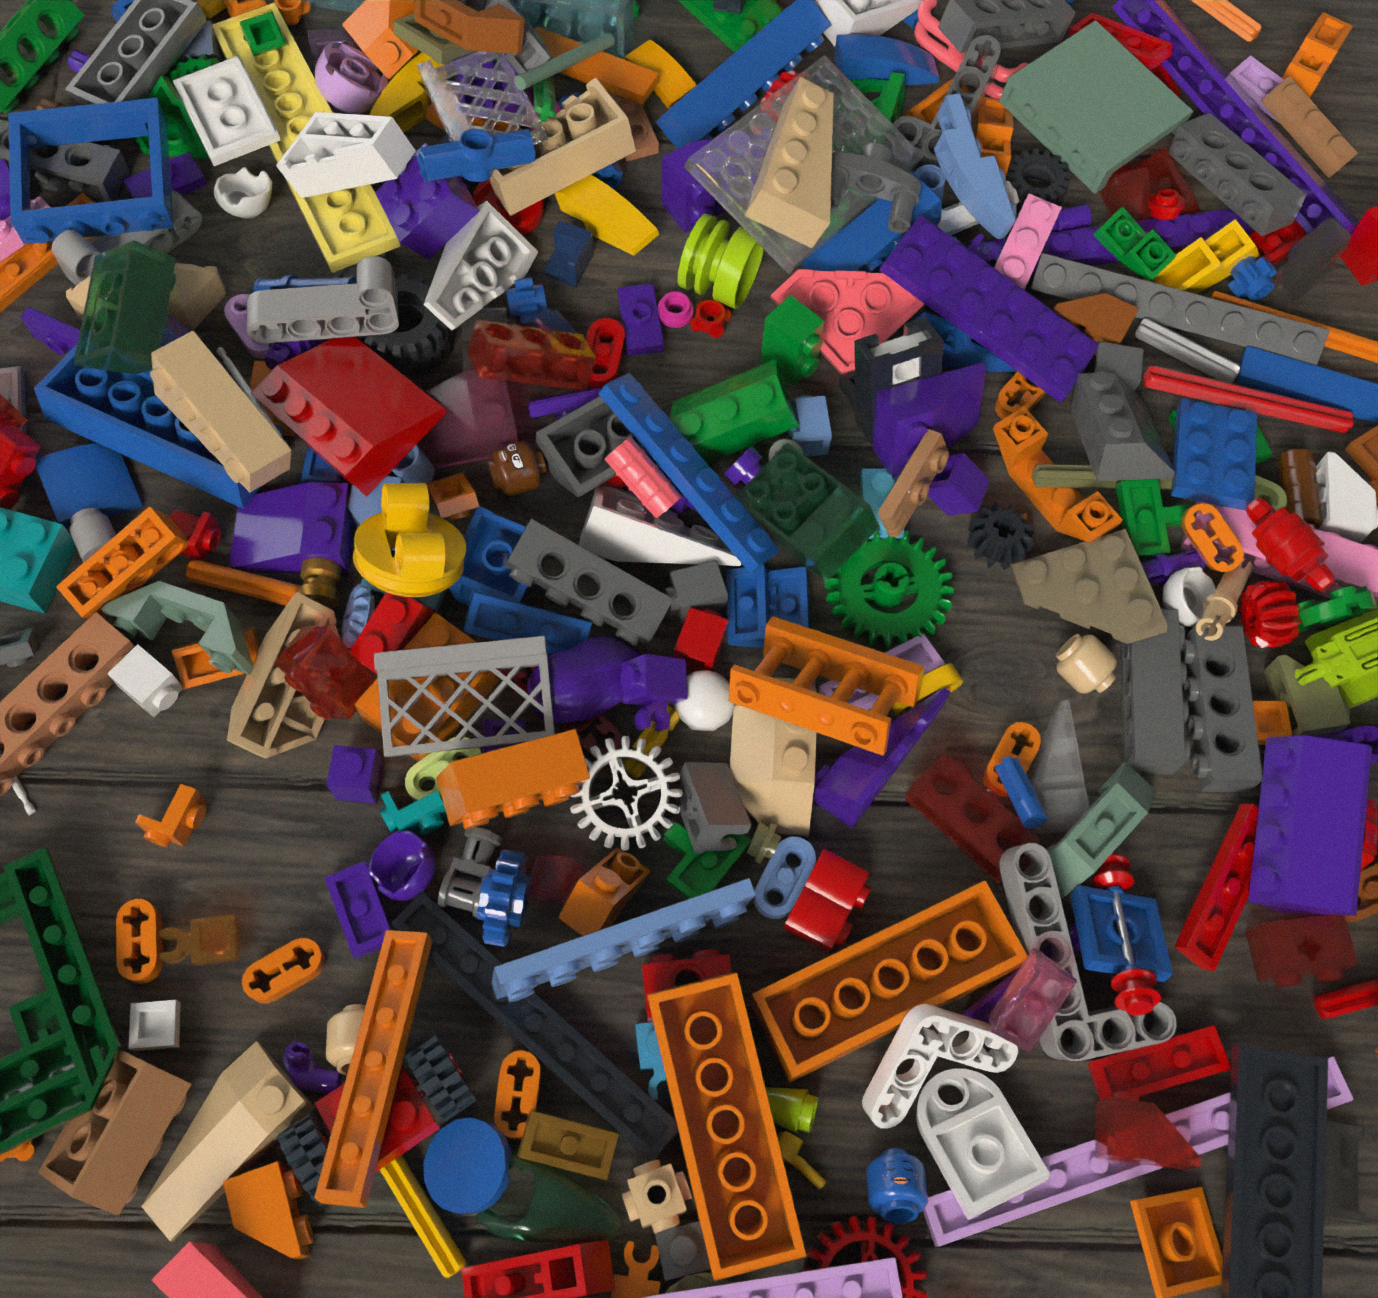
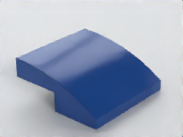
M99 443L77 446L35 459L36 468L56 519L65 528L71 526L70 518L76 512L86 508H97L110 520L143 506L122 454Z
M762 565L752 573H749L745 567L726 570V591L728 593L727 634L729 645L764 647L766 624L772 616L812 629L809 572L806 567L767 571L766 567Z

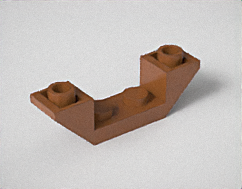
M414 0L415 22L465 50L507 54L522 53L525 18L499 4L478 12L458 0Z

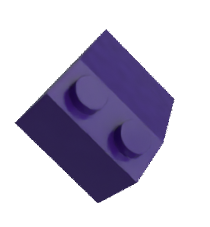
M984 363L877 391L873 450L888 474L893 478L900 476L921 439L928 432V429L941 433L949 450L978 425L986 374Z
M307 482L254 495L243 509L237 508L229 568L244 572L301 573V565L304 560L325 558L341 565V575H348L354 523L347 508L351 493L348 483Z

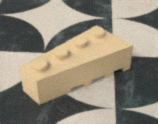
M596 77L586 84L587 91L578 98L572 95L562 102L563 109L554 118L549 119L547 117L546 122L539 120L535 123V129L531 133L535 148L534 162L493 170L492 177L489 179L494 193L510 216L636 151L628 117Z

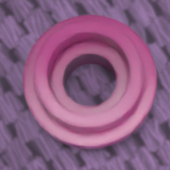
M681 292L666 294L657 306L659 320L668 327H683L693 318V304ZM676 310L680 313H672L671 311Z

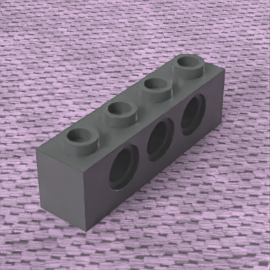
M950 0L938 28L960 53H966L972 41L982 35L996 38L1000 43L1001 49L1056 43L1062 41L1076 12L1065 0Z
M1211 113L1178 125L1168 154L1258 234L1264 236L1294 222L1306 194Z
M0 120V159H4L9 167V121ZM83 142L29 148L30 185L75 197L84 193L94 202L100 203L117 201L125 186L124 179L129 178L131 175L121 151L110 145L102 146Z
M533 519L527 524L505 564V567L512 570L509 576L528 587H531L532 583L541 586L547 590L545 596L553 602L564 607L567 606L568 602L582 609L580 615L584 619L597 626H602L604 622L617 629L615 635L618 638L634 646H637L638 642L645 644L652 640L673 601L669 596ZM552 556L558 559L561 564L560 575L549 576L545 574L541 568L542 558ZM580 576H588L594 580L596 584L594 596H584L578 591L577 580ZM615 596H624L629 600L631 610L628 616H620L613 610L612 602Z
M1194 626L1185 637L1183 647L1180 649L1181 662H1185L1187 669L1186 680L1183 685V696L1185 700L1189 701L1191 714L1187 722V732L1189 738L1194 740L1195 754L1192 758V774L1194 778H1198L1199 792L1248 793L1262 782V769L1243 627L1225 626L1221 637L1211 641L1204 639L1209 630L1207 627L1200 636L1196 631V626ZM1206 665L1213 667L1219 676L1210 673ZM1211 703L1219 705L1224 714L1216 712L1212 708ZM1215 741L1222 742L1227 747L1229 753L1222 752L1216 746Z

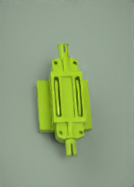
M1378 608L1313 634L1305 641L1313 661L1310 665L1295 670V678L1302 677L1298 681L1300 685L1304 686L1322 677L1328 682L1331 689L1338 686L1341 697L1347 702L1349 709L1378 697Z

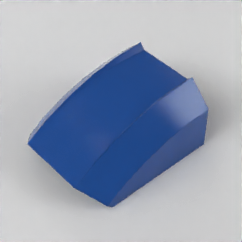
M479 506L476 508L464 535L466 555L463 573L459 580L449 587L456 601L469 606L474 590L520 603L524 602L534 583H532L531 587H528L509 576L512 570L505 567V564L524 532L525 526L495 515L492 511ZM548 556L542 558L541 568H543Z

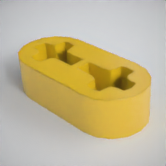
M952 663L943 665L923 675L920 696L915 706L944 687L953 692L961 686L963 679ZM895 702L892 707L897 717L914 708L899 702Z

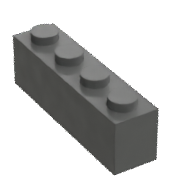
M1161 609L1167 622L1166 633L1129 644L1120 641L1124 763L1127 762L1136 772L1173 775L1188 761L1190 755V741L1188 738H1184V724L1188 717V702L1182 699V686L1186 680L1187 669L1185 662H1181L1180 649L1184 644L1185 630L1183 625H1179L1178 610Z

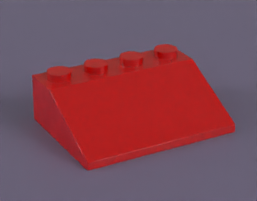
M356 337L332 338L277 365L250 393L275 419L366 497L447 413L443 406Z

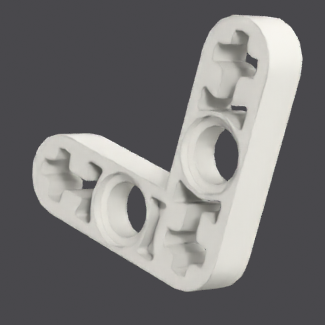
M922 1004L915 1006L904 1017L863 1096V1109L876 1126L886 1129L894 1127L907 1115L937 1056L985 1071L999 1073L1005 1071L1014 1063L1018 1054V1046L998 1026L932 1005ZM933 1024L939 1031L938 1035L933 1030L927 1028ZM965 1030L969 1031V1036L965 1043L958 1047H952L953 1039L958 1033ZM985 1043L987 1047L993 1048V1050H990L988 1053L983 1048V1044ZM914 1058L913 1067L908 1072L901 1075L896 1074L897 1067L902 1061Z

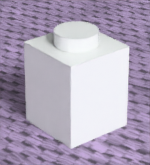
M139 645L135 646L107 673L121 690L153 717L160 711L171 707L177 700L178 693L183 690V687L174 675Z

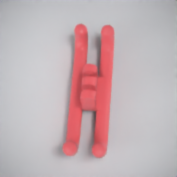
M922 0L917 13L919 21L915 25L914 31L916 41L924 50L933 54L935 58L957 73L966 53H960L939 30L940 21L931 14L932 9L937 4V0ZM928 31L946 43L949 48L947 49L928 34ZM983 56L982 60H978L977 68L981 69L986 56ZM1021 63L1012 69L1005 68L999 64L994 79L1007 83L1010 76L1027 66L1028 63ZM992 81L986 95L991 98L1000 99L1005 87H1001Z

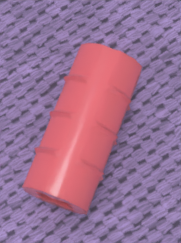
M631 436L604 459L616 472V476L623 480L629 487V491L636 495L642 502V506H645L655 519L660 517L682 497L680 492L671 483V480L667 479L658 468V465L654 464L645 453V450H642Z

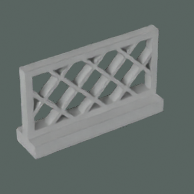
M544 636L374 653V666L378 675L384 757L519 744L555 734L547 642ZM539 666L541 682L530 695L511 681L521 668ZM503 669H512L507 676L503 675L500 671H498ZM491 671L502 682L486 700L469 685L480 672ZM470 673L464 681L456 675ZM449 675L460 686L448 701L443 704L427 689L438 676ZM428 677L422 685L414 680L415 678ZM406 679L418 690L404 707L400 708L390 699L388 681ZM507 685L526 699L511 718L507 717L492 704ZM465 689L483 703L468 723L450 709ZM541 690L543 706L534 700ZM423 693L441 707L426 727L422 726L407 713ZM532 704L544 714L545 731L527 733L515 722L526 708ZM390 705L398 711L393 720L391 719ZM488 708L507 722L499 733L493 737H484L473 728ZM447 712L462 724L464 728L453 741L442 742L430 731ZM405 717L419 728L421 733L411 745L394 747L392 730ZM511 726L520 733L505 735ZM469 731L478 737L462 740ZM426 736L435 741V743L420 744Z

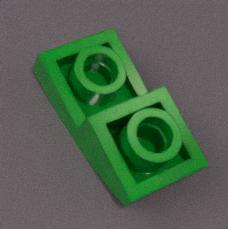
M1124 207L1117 210L1093 233L1096 239L1119 261L1148 281L1153 280L1176 257V254L1153 229L1146 233Z

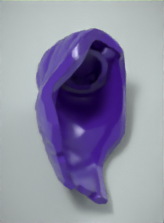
M604 635L586 639L567 651L557 652L549 656L548 668L554 724L590 719L603 714L611 707L623 701V688L620 683L622 663L643 654L633 646H628L627 642L617 636ZM539 666L534 669L528 679V695L541 682ZM541 690L534 700L543 706ZM530 704L536 715L544 720V714Z

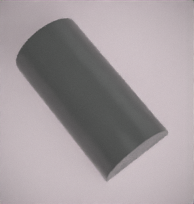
M134 0L69 83L65 91L80 106L148 99L160 76H166L205 25L206 16L198 3L191 0Z

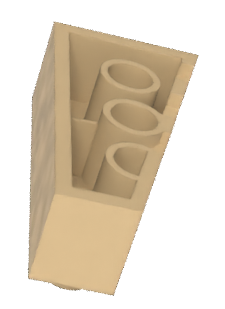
M800 77L783 104L744 216L813 248L830 224L834 93Z
M194 331L151 353L153 370L150 371V375L154 382L155 395L224 465L227 474L235 483L240 482L250 493L290 469L291 449Z

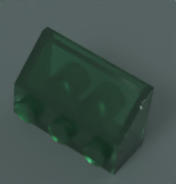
M135 240L94 257L73 365L130 374H139L153 369L151 353L162 347L160 344L163 329L169 320V310L167 307L170 292L176 283V274L174 273L176 258Z

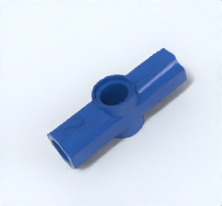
M471 129L462 133L459 141L421 147L417 150V161L424 182L463 176L469 181L481 182L492 177L493 170L534 162L535 148L532 135L528 129L490 135V133L484 130Z

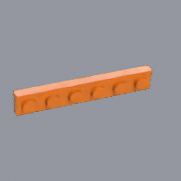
M386 930L314 1197L322 1204L366 1208L433 941L428 933Z

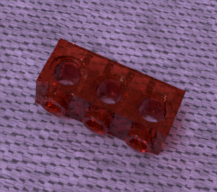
M483 320L476 321L467 351L479 378L577 390L586 389L596 360V356L583 334Z
M945 753L912 785L905 798L907 802L997 884L1002 882L1000 859L1005 852L999 847L997 837L1010 839L1014 847L1027 843H1037L1040 840L1034 834V828H1025L1019 816H1014L1002 805L1003 801L995 791L978 784L971 777V772L966 765L957 759H950ZM933 782H946L951 787L952 793L947 795L939 793L935 789ZM971 808L980 812L983 817V823L970 821L966 817L965 809ZM1025 854L1020 855L1019 862L1026 856Z

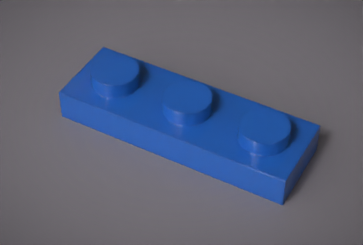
M473 590L463 631L498 641L544 636L547 642V652L555 654L567 651L581 641L588 639L592 622Z

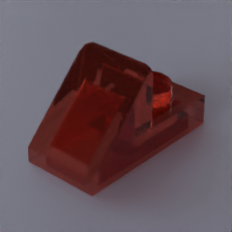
M1126 163L1112 173L1105 188L1100 190L1099 194L1111 216L1121 207H1124L1135 221L1150 220L1152 216L1150 215L1151 209L1148 207V198L1151 196L1149 171L1147 167L1131 170L1129 164Z

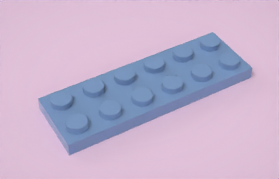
M749 878L494 967L491 983L496 998L500 999L507 996L509 1002L517 1001L534 994L533 988L539 984L550 981L552 987L559 986L576 979L575 973L581 969L591 966L593 972L601 971L618 963L617 958L623 954L633 952L634 957H640L659 949L658 944L668 938L673 937L675 943H679L699 934L698 929L710 923H713L715 929L732 924L739 920L738 915L747 911L746 905L756 895Z

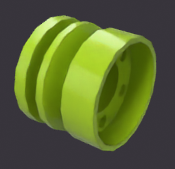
M703 214L693 227L684 246L678 269V285L686 290L694 287L696 294L704 295L714 282L713 299L737 309L744 303L756 279L764 253L765 235L739 227L729 240L730 223L726 220H720L717 223L715 216Z

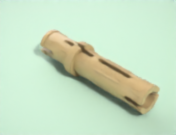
M1244 557L1236 569L1224 573L1215 592L1209 595L1203 604L1204 613L1196 625V631L1201 636L1207 627L1209 630L1204 638L1206 640L1213 641L1220 638L1226 623L1230 622L1237 612L1236 603L1253 572V565L1250 561L1246 563L1244 569L1241 567L1246 559Z

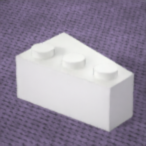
M315 112L276 166L300 197L305 198L397 179L405 171L407 163L416 150L393 117Z

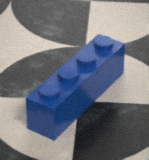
M911 172L910 174L920 181L921 192L919 202L913 209L910 227L920 214L938 226L942 218L941 199L920 178ZM878 199L801 263L802 269L882 273L879 270L907 233H896L888 228L892 201Z

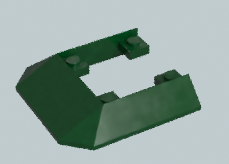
M46 847L3 866L5 873L0 875V926L19 917L22 918L47 988L45 991L8 1007L22 1049L0 1059V1155L93 1110L121 1048L51 854Z

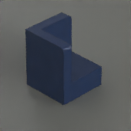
M559 221L553 231L555 250L544 268V273L546 277L577 287L594 255L593 233Z

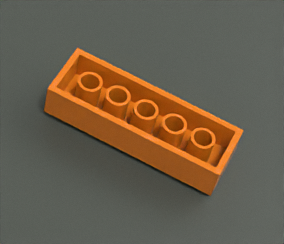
M983 881L753 993L749 1004L788 1084L899 1029L904 1017L915 1006L927 1004L941 1008L1017 970L1029 960V957L987 882Z
M732 972L646 994L714 1281L806 1257L738 974Z

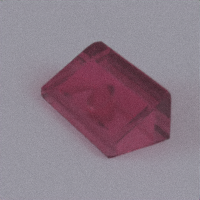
M1033 948L989 1016L990 1032L1030 1053L1077 983V980L1045 954Z

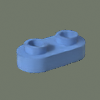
M800 837L785 838L778 844L774 855L771 856L754 890L756 895L753 897L756 909L763 916L770 919H780L792 911L816 863L815 850L807 840ZM788 855H795L800 860V866L790 867L786 863V857ZM772 891L779 893L782 902L777 905L771 904L767 899V894Z

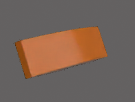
M1322 12L1290 62L1282 79L1285 80L1291 76L1306 95L1311 98L1353 26Z
M984 97L974 118L973 135L980 142L981 158L995 155L998 168L1003 170L1006 180L1011 159L1010 141L1014 128L1013 115L999 102L1000 99Z

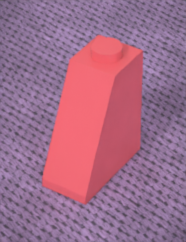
M189 1241L152 1279L156 1286L169 1298H263L215 1244Z

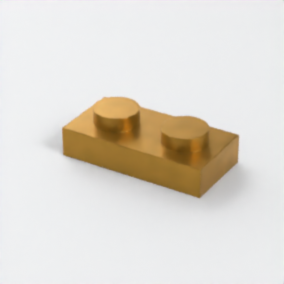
M529 1110L517 1156L607 1180L619 1134Z

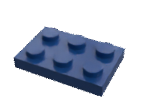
M1181 398L1176 410L1173 456L1175 474L1174 478H1172L1171 496L1246 511V507L1254 501L1257 413Z

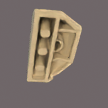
M172 262L93 274L78 283L75 288H70L66 291V297L78 318L118 343L134 342L114 319L134 288H138L191 331L203 321L226 295V288L217 267L206 266L202 268L193 264Z
M299 592L293 595L265 635L252 663L253 670L250 675L247 674L231 708L227 741L266 759L316 740L347 670V663L341 639L335 625L336 619L333 610Z
M775 677L778 680L792 684L795 680L793 678ZM815 681L809 688L813 692H816ZM736 704L733 708L730 773L744 807L758 823L760 822L767 826L770 823L776 824L774 833L777 835L808 838L815 783L817 732Z

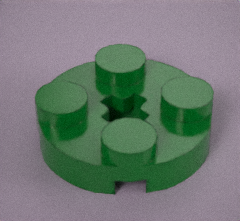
M1349 586L1329 593L1330 601L1322 600L1315 602V600H1309L1297 604L1300 607L1298 613L1302 622L1298 625L1299 632L1314 630L1312 624L1320 622V625L1325 624V626H1329L1369 612V609H1376L1378 604L1374 593L1369 591L1367 586L1356 589L1354 586Z

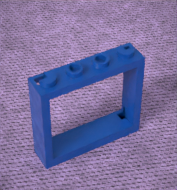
M158 98L8 113L11 223L23 244H42L54 241L59 234L66 230H76L85 238L174 228L167 121ZM149 136L152 197L30 210L29 148Z

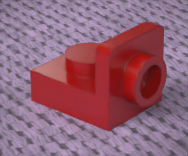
M174 509L170 519L189 539L188 547L179 555L205 562L210 551H214L217 548L221 538V529L214 516L204 511L201 517H197Z

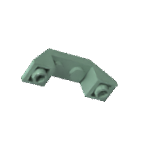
M157 581L110 601L102 608V611L114 622L112 626L130 639H134L138 635L153 641L167 617L178 623H183L184 620L191 621L198 628L205 631L199 645L210 656L209 663L226 673H231L234 669L250 675L253 670L242 623L223 602Z
M1127 762L1123 763L1098 790L1101 796L1057 844L1045 848L1052 860L1061 899L1095 873L1149 812L1156 791ZM1030 864L1027 867V869L1023 872L1024 874H1030L1032 864Z

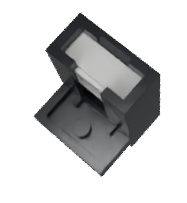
M926 317L905 323L904 336L879 344V337L876 333L854 340L855 371L840 375L839 387L855 409V422L870 444H873L877 391L942 374L943 339Z

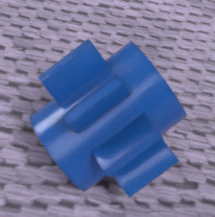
M1249 256L1233 267L1230 274L1235 280L1230 282L1228 287L1237 298L1240 297V299L1245 300L1248 297L1251 302H1255L1273 290L1275 284L1271 278L1278 274V272L1269 260H1265L1264 257L1256 260L1254 256Z
M531 277L514 280L515 288L506 289L510 317L520 316L522 324L533 323L538 313L547 307L543 284L533 285Z

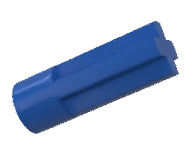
M1010 756L1003 758L1001 764L995 765V769L1023 826L1027 829L1040 826L1047 820V814L1018 758L1011 759Z

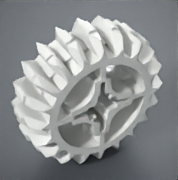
M623 736L621 741L622 749L615 750L614 742L609 738L605 740L608 753L602 755L597 746L590 748L591 753L597 760L591 764L585 759L590 779L582 784V788L579 789L580 793L570 796L582 798V803L575 804L570 809L573 814L582 811L586 812L587 816L578 822V826L583 829L590 823H593L596 827L589 836L593 841L598 839L603 831L608 834L604 844L607 848L612 847L615 836L622 837V850L629 849V837L635 836L638 847L643 848L646 845L642 834L649 831L651 837L657 841L661 836L654 826L658 822L667 829L673 825L663 815L665 811L673 814H678L680 811V807L668 803L669 797H682V790L669 789L668 784L678 781L680 775L679 773L665 775L664 770L669 768L673 761L671 758L664 759L660 764L655 761L661 752L660 747L655 746L649 755L643 753L646 747L645 739L640 738L636 750L629 749V737ZM621 759H633L642 762L654 772L656 777L638 781L631 779L627 776ZM609 763L613 774L612 786L606 792L591 797V786L595 776ZM619 772H621L623 780L629 788L647 786L644 789L638 790L637 797L632 796L635 800L631 803L632 815H630L628 806L624 804L622 799L615 800L613 798L604 801L605 798L614 796V790L619 791L616 787L620 784ZM661 789V800L656 812L647 822L642 824L637 809L638 801L642 796ZM618 806L624 811L630 828L612 827L603 822L594 810L602 807Z

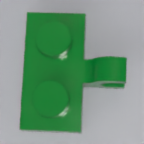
M1158 479L1124 480L1117 483L1115 487L1120 517L1123 519L1121 522L1122 529H1126L1138 558L1171 553L1166 527L1181 526V518L1183 513L1189 508V505L1163 507Z
M674 822L664 834L665 838L663 841L673 850L685 856L668 876L665 883L687 900L711 892L736 863L752 840L744 834H727L722 839H735L736 848L728 851H704L703 854H695L687 830Z

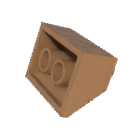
M120 1049L93 1110L66 1122L38 1173L69 1196L119 1216L125 1204L129 1203L135 1196L139 1186V1178L149 1160L153 1159L159 1152L163 1143V1135L171 1120L184 1107L187 1098L186 1093L191 1084Z

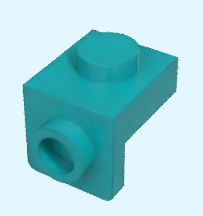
M437 790L399 811L388 791L380 795L386 807L379 810L390 832L399 829V831H411L416 835L419 833L426 835L440 828L444 823L443 820L448 818L444 803Z

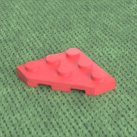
M798 269L770 296L777 305H780L789 295H792L825 321L822 334L824 342L820 352L841 375L855 370L854 340L876 333L879 337V344L884 343L924 305L922 301L885 274L866 273V271L836 270L833 272Z

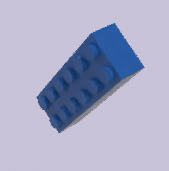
M82 338L34 388L44 418L65 429L242 509L259 490L257 488L249 493L240 482L235 483L227 474L224 465L155 395L154 382L150 375V371L153 370ZM274 423L282 435L281 426Z

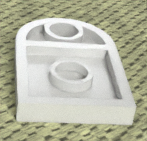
M950 1069L935 1075L923 1087L916 1112L919 1132L968 1220L1049 1179L1050 1173L1004 1095L989 1078L969 1069ZM944 1086H954L961 1091L963 1100L957 1105H948L940 1099L938 1091Z

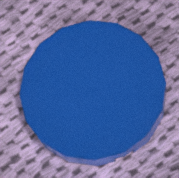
M472 1117L456 1119L441 1128L429 1143L424 1159V1181L430 1197L441 1208L457 1214L480 1213L495 1204L506 1190L510 1179L508 1172L509 1163H512V1151L505 1135L494 1124Z

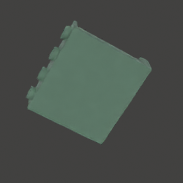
M1096 20L1010 76L999 100L1054 155H1059L1061 157L1060 161L1062 163L1066 162L1068 169L1094 194L1105 188L1113 172L1170 132L1175 135L1178 125L1187 122L1193 112L1190 107Z

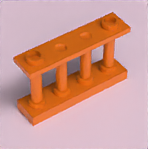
M772 616L765 628L764 659L754 671L735 664L730 671L728 701L884 756L887 750L891 718L886 716L895 702L911 707L915 706L920 696L924 666ZM780 663L802 670L792 684L771 677ZM818 676L840 682L831 697L809 690ZM857 688L879 696L870 711L847 703Z

